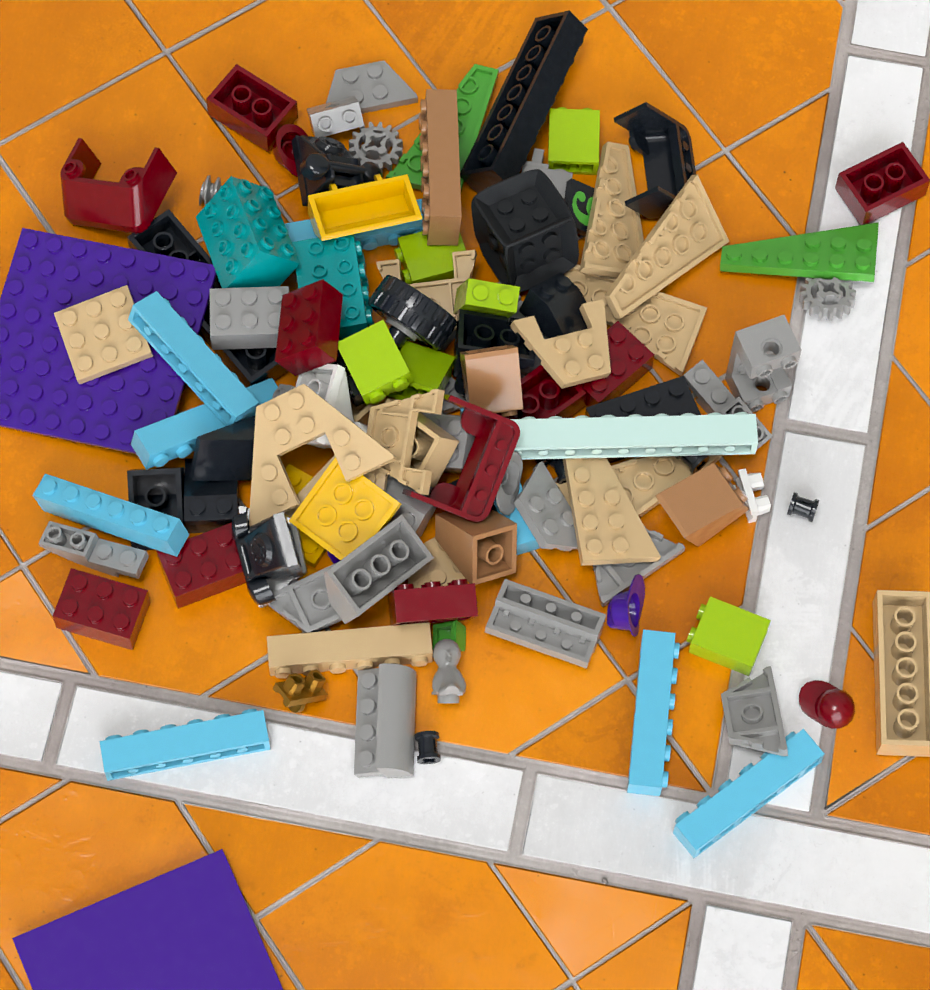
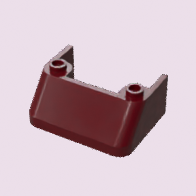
M78 138L60 172L65 217L73 225L129 233L145 231L150 226L177 171L162 151L155 147L144 168L133 167L126 170L119 182L95 180L93 178L101 162L82 138Z
M444 394V401L464 408L460 418L461 427L466 433L476 436L456 486L446 482L436 484L431 490L429 498L404 489L402 494L470 521L480 522L489 515L520 437V428L513 420L452 395Z

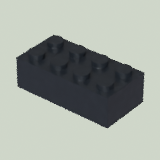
M684 376L586 407L585 416L589 418L602 417L604 415L628 417L632 414H639L641 416H655L657 414L681 416L685 413L701 414ZM628 457L607 458L609 463H613Z

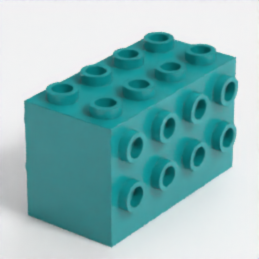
M231 176L196 216L222 288L280 286L300 264L288 230L281 217V212L274 199V194L266 186H260L248 180Z
M354 234L324 241H321L319 238L292 242L300 262L296 267L298 289L324 279L343 294L339 340L341 341L373 325V309L368 304L370 299L368 292L369 283L365 272L366 264L360 240L355 241Z

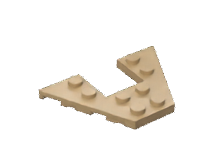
M302 384L256 407L249 526L253 528L272 518L274 514L285 513L300 505L280 456L325 434L345 480L348 482L397 458L315 391Z

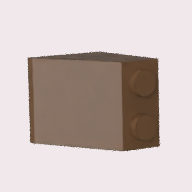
M511 344L459 352L467 402L493 413L501 412L503 417L517 415V410L523 409L518 347Z
M715 463L708 465L655 496L684 539L698 547L749 510L745 503L748 500L745 493L740 487L735 489L730 482L734 479L725 466L721 468Z
M492 509L489 515L480 522H473L447 511L435 514V539L469 584L475 583L477 585L516 573L517 523Z

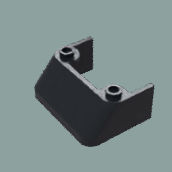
M645 102L614 117V122L629 131V144L631 148L643 155L648 191L626 200L625 206L648 219H658L662 217L690 176L696 175L691 136L687 128Z

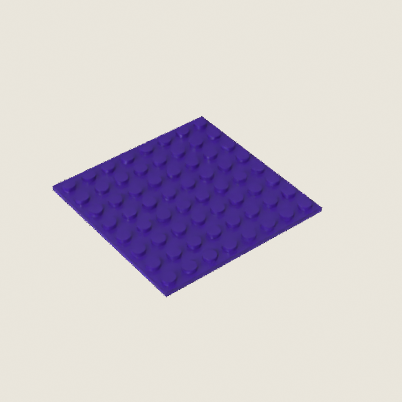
M22 228L0 298V426L136 454L131 446L134 431L176 415L185 382L150 345L153 357L79 384L54 313L127 285L134 303L157 291L163 298L169 301L177 314L183 317L189 327L199 335L210 299V289L213 288L217 275L214 266L187 259Z
M223 849L12 938L33 990H283Z

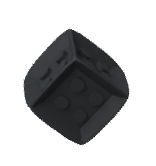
M540 169L514 175L487 187L473 197L471 211L475 236L484 258L501 284L520 287L519 292H523L559 273L565 274L577 265L579 259L578 235L571 211L552 181Z

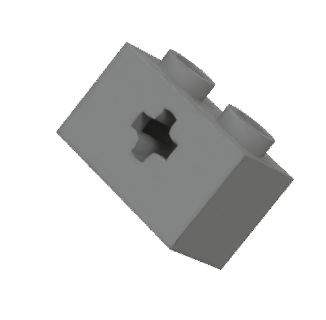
M355 96L307 108L312 133L317 138L365 126L360 105Z

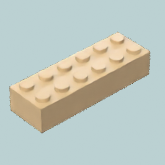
M877 590L873 599L877 755L930 757V592Z

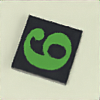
M570 179L566 182L564 200L571 211L577 233L586 237L595 188Z

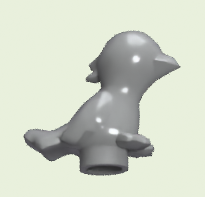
M451 639L439 640L433 649V658L438 666V670L432 680V695H437V703H459V696L463 695L466 691L465 679L457 669L461 650L458 644Z

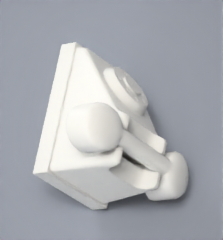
M327 364L298 376L296 387L302 384L307 385L367 433V425L355 422L353 419L347 373L344 367L336 364ZM326 434L306 443L307 445L322 449H332Z

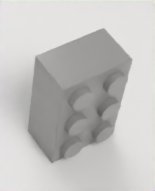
M289 286L210 289V338L212 350L276 348L282 295L289 293Z

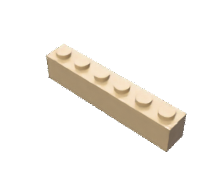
M430 622L267 636L270 676L277 678H287L289 674L303 673V675L307 676L310 670L316 669L320 672L330 671L333 674H339L348 669H373V667H379V664L384 663L411 664L412 666L420 667L433 661Z

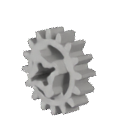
M369 122V128L362 126L359 127L360 133L353 131V139L349 140V153L354 158L360 159L361 166L365 162H373L380 168L383 174V168L391 171L392 163L398 165L399 157L403 156V141L399 139L398 131L392 133L391 125L383 128L382 122H379L378 126L374 127L373 123Z
M807 277L805 278V284H801L799 302L803 303V310L810 309V316L815 313L818 314L819 320L824 316H827L829 321H832L833 316L842 319L843 313L849 315L850 309L854 308L856 290L852 289V282L845 283L846 280H839L835 277L833 279H811Z

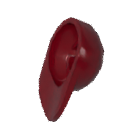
M819 680L807 682L800 690L799 705L802 711L821 725L831 729H838L847 726L853 720L855 704L852 697L846 691Z

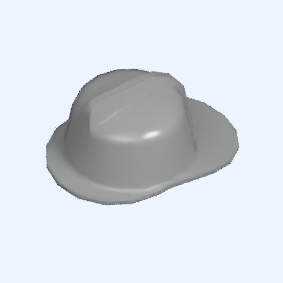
M513 452L496 495L497 506L503 515H510L516 507L513 502L518 496L519 483L523 471V461L518 452Z

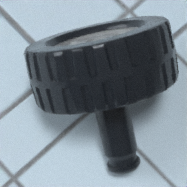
M392 275L384 277L368 302L369 306L386 320L385 323L390 326L389 332L399 351L407 339L413 342L416 340L424 346L438 351L448 340L457 325L456 319L444 308L414 287Z

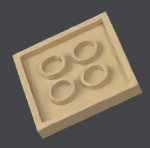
M127 285L54 313L79 384L153 357L148 341L128 321L132 306L135 303Z

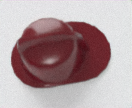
M286 124L277 131L273 154L280 165L284 166L292 175L298 177L291 140L296 135H308L299 126Z

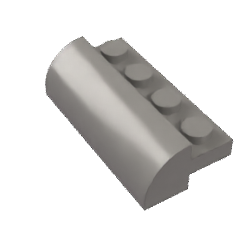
M504 579L497 595L495 606L485 627V633L587 669L598 644L606 614Z
M384 663L379 664V668L358 670L354 775L358 778L384 775L387 778L414 775L417 672L408 666Z

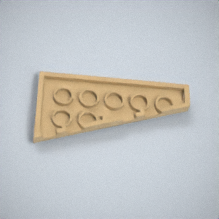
M698 174L690 176L604 295L615 319L622 318L729 242Z

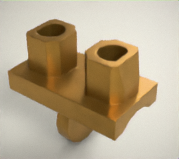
M317 669L310 670L305 678L297 673L289 674L286 681L277 682L273 687L275 692L282 695L284 706L294 713L303 711L307 703L325 700L328 695L322 688L326 678Z

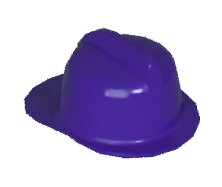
M640 574L634 576L629 591L612 597L607 609L608 626L619 630H629L634 637L639 632V620L645 599V584Z

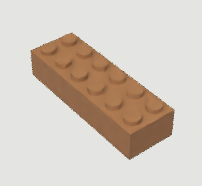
M426 89V97L421 99L419 114V130H421L419 149L422 150V156H420V171H422L421 192H423L421 213L424 214V219H422V235H427V245L458 246L462 214L457 90Z

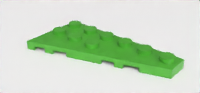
M474 64L458 85L457 109L460 172L482 129L499 75L498 69ZM421 133L414 140V144L409 151L400 158L394 170L389 172L386 179L408 174L412 188L421 190L422 171H420V156H422V150L419 149ZM460 177V188L462 192L465 181Z
M879 222L722 246L720 271L833 279L835 277L839 280L874 282Z

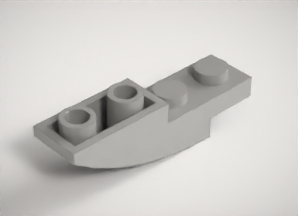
M703 359L683 375L689 388L698 397L695 401L707 414L714 412L721 413L722 415L735 414L737 412L754 414L740 397L735 398ZM756 417L757 449H759L773 436Z
M52 521L48 522L38 543L40 547L65 559L116 577L122 574L139 579L149 557L145 550L100 539L96 533Z

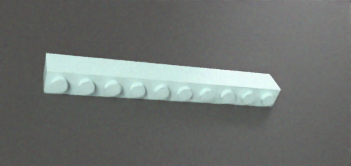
M714 412L708 415L685 413L681 416H669L667 414L641 416L639 414H632L628 417L604 415L602 417L589 418L588 416L580 415L575 418L552 416L548 419H536L534 417L510 419L516 422L520 428V437L514 452H518L522 460L756 454L758 445L756 414H748L746 412L727 415Z

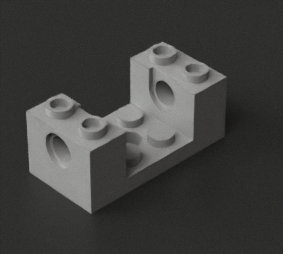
M785 315L735 331L725 380L735 398L740 397L752 412H756L762 409L764 405L770 403H781L790 395L792 384L784 369H789L799 362L802 350ZM757 386H763V387H765L767 390H766V391H760V390H758L756 387H757Z

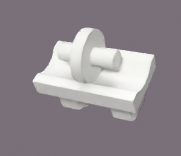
M745 468L738 470L739 477L735 481L737 488L740 487L748 498L745 503L749 510L745 514L748 523L756 522L758 515L769 512L771 504L767 495L754 497L753 491L762 490L764 487L761 473L747 474Z

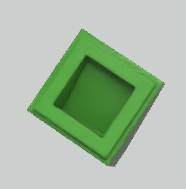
M457 620L433 624L432 650L439 640L451 639L458 644L461 651H465V625Z

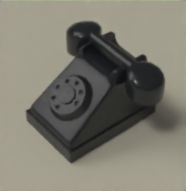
M296 135L291 140L303 206L308 207V195L330 191V184L335 183L337 188L340 189L375 181L374 175L380 174L382 177V172L375 163L365 162L361 166L360 159L354 158L345 148L344 144L333 138Z
M459 309L453 348L455 360L452 373L454 377H457L454 384L457 393L465 396L459 352L512 344L518 347L520 370L534 366L535 352L533 350L530 351L525 346V340L518 332L515 334L510 327L511 323L514 320H518V318L510 317L508 322V317Z
M248 512L240 513L233 517L231 524L232 536L236 544L249 595L258 605L277 601L266 580L290 576L295 578L304 575L291 527L284 512L274 514L272 518L265 521L251 533Z

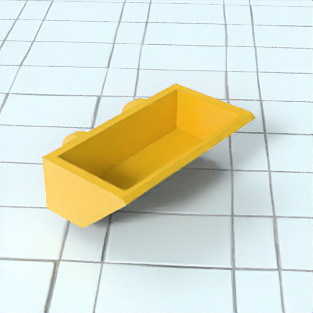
M380 174L374 175L375 181L340 189L334 183L329 185L330 191L308 195V215L314 234L321 241L421 220L422 215L408 174L382 179Z

